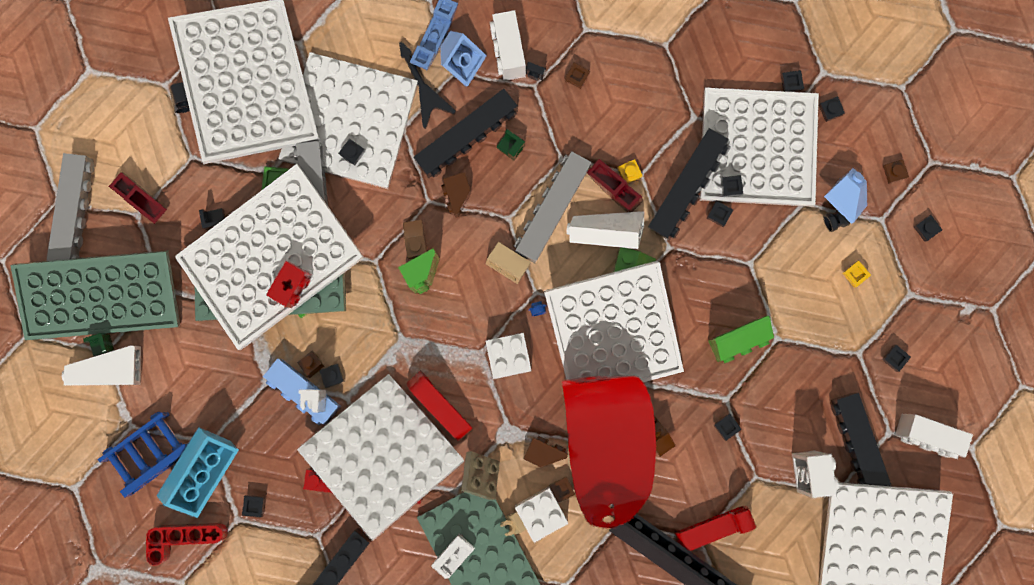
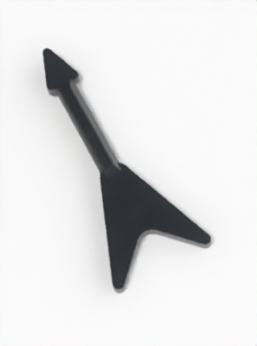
M399 42L401 58L405 59L414 79L418 81L423 128H427L434 109L455 114L456 111L425 84L417 66L410 63L412 51L404 43Z

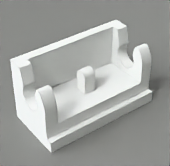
M299 390L300 407L302 410H305V402L307 401L308 408L312 409V412H325L326 390Z
M458 534L433 562L431 567L445 579H449L473 552L475 547L461 534Z

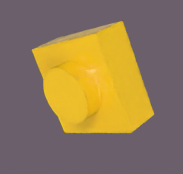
M635 159L617 167L620 176L628 184L643 177Z
M859 260L842 273L854 288L871 276Z

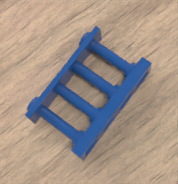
M159 411L150 417L151 421L114 448L111 446L102 452L103 456L97 459L100 463L109 460L124 480L125 488L120 491L124 498L132 496L174 465L189 444L179 443L164 422V419L170 416L168 412ZM156 425L173 447V452L168 456L162 453L148 433ZM140 437H142L157 459V464L152 468L147 466L132 444ZM123 449L127 450L141 470V476L137 479L130 476L116 456Z

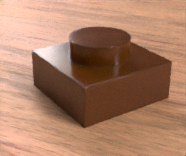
M574 62L565 77V81L581 89L590 74V70Z
M903 159L883 165L888 184L909 177Z
M314 351L309 352L297 362L308 378H311L324 367V364Z
M567 476L549 485L558 503L575 495Z

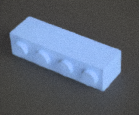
M277 358L263 376L267 380L266 384L273 389L278 388L282 392V397L288 401L293 400L297 404L296 408L303 413L307 411L312 415L311 420L318 425L321 423L323 425L327 424L341 407V405L326 394L325 412H312V409L308 408L307 401L305 402V410H302L300 407L299 390L321 389L283 359Z

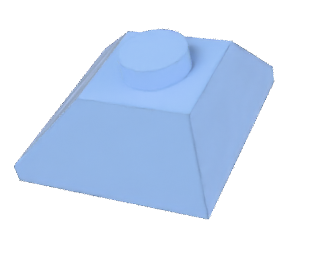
M450 31L440 46L441 65L464 86L468 87L487 55L463 33Z
M852 168L836 182L824 197L853 224L867 207V181L860 172Z

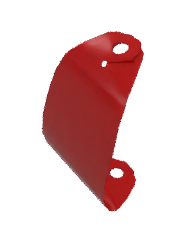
M592 376L562 380L570 466L574 490L580 509L590 525L599 528H615L630 521L644 506L652 492L656 465V431L650 394L643 381L636 376ZM606 516H613L615 517V520L612 522H604L603 518Z

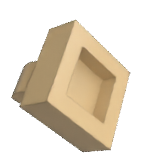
M517 512L507 515L505 517L507 521H503L500 524L501 527L508 525L510 528L509 532L505 533V536L520 534L527 530Z

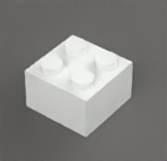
M524 333L486 341L493 379L531 372Z
M549 486L515 505V509L534 543L569 524Z

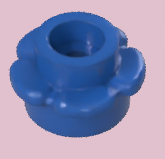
M542 301L531 304V308L528 311L531 312L532 316H539L547 313V305L542 304Z

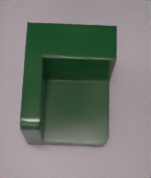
M506 129L505 136L497 145V149L514 161L525 147V141Z
M99 333L83 338L84 343H90L93 357L115 351L110 334Z

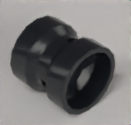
M838 210L833 214L828 213L823 216L825 226L829 232H834L839 227L844 228L850 225V222Z

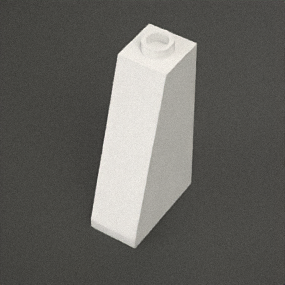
M644 212L573 216L571 223L567 224V235H570V243L638 249L644 230Z
M128 346L65 365L62 372L64 385H140L141 346Z

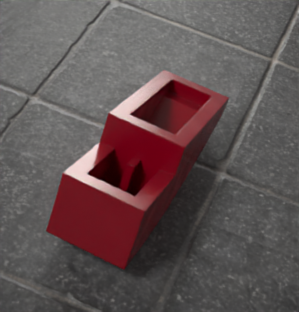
M600 159L586 172L626 212H633L643 202L642 196Z
M120 172L108 186L154 224L167 210L124 172Z

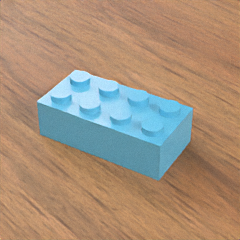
M198 427L156 496L164 506L198 518L239 449L230 440Z

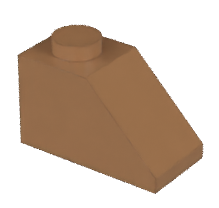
M422 219L404 222L403 229L407 257L409 260H413L427 252Z

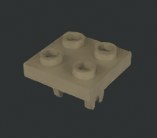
M472 451L466 452L461 491L488 500H495L500 461Z

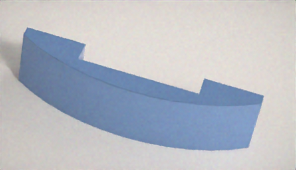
M452 0L438 1L433 12L434 16L420 45H417L410 60L411 64L425 70L429 69L447 35L458 3Z

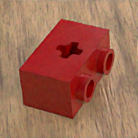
M285 261L266 296L284 307L292 308L298 304L300 294L303 289L308 287L312 274L292 262Z

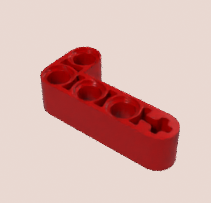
M421 370L406 383L413 395L457 441H460L473 429Z
M741 506L675 532V536L680 545L691 551L737 532L740 534L748 533L755 530L757 526L750 509L746 506Z
M221 523L160 525L154 527L146 534V560L150 565H160L169 559L170 545L218 543L227 537L228 529L226 525ZM195 529L199 530L201 534L199 539L194 536ZM175 530L181 533L180 539L175 537ZM215 530L220 533V536H217V534L208 535ZM156 531L161 533L160 540L155 537ZM156 551H159L161 553L160 560H158L155 556Z

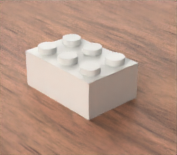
M515 10L492 14L493 21L490 22V31L494 43L495 57H499L497 58L499 75H503V81L526 77V65Z
M901 414L895 436L900 437V441L906 444H914L923 450L937 452L938 455L958 459V456H967L973 434L919 415Z
M818 451L792 453L798 493L811 498L837 495L836 490L839 489L837 478L834 477L836 463L831 454Z

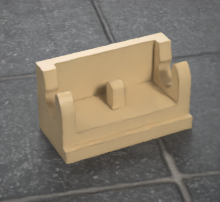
M500 242L497 243L486 261V265L516 284L520 282L531 263Z

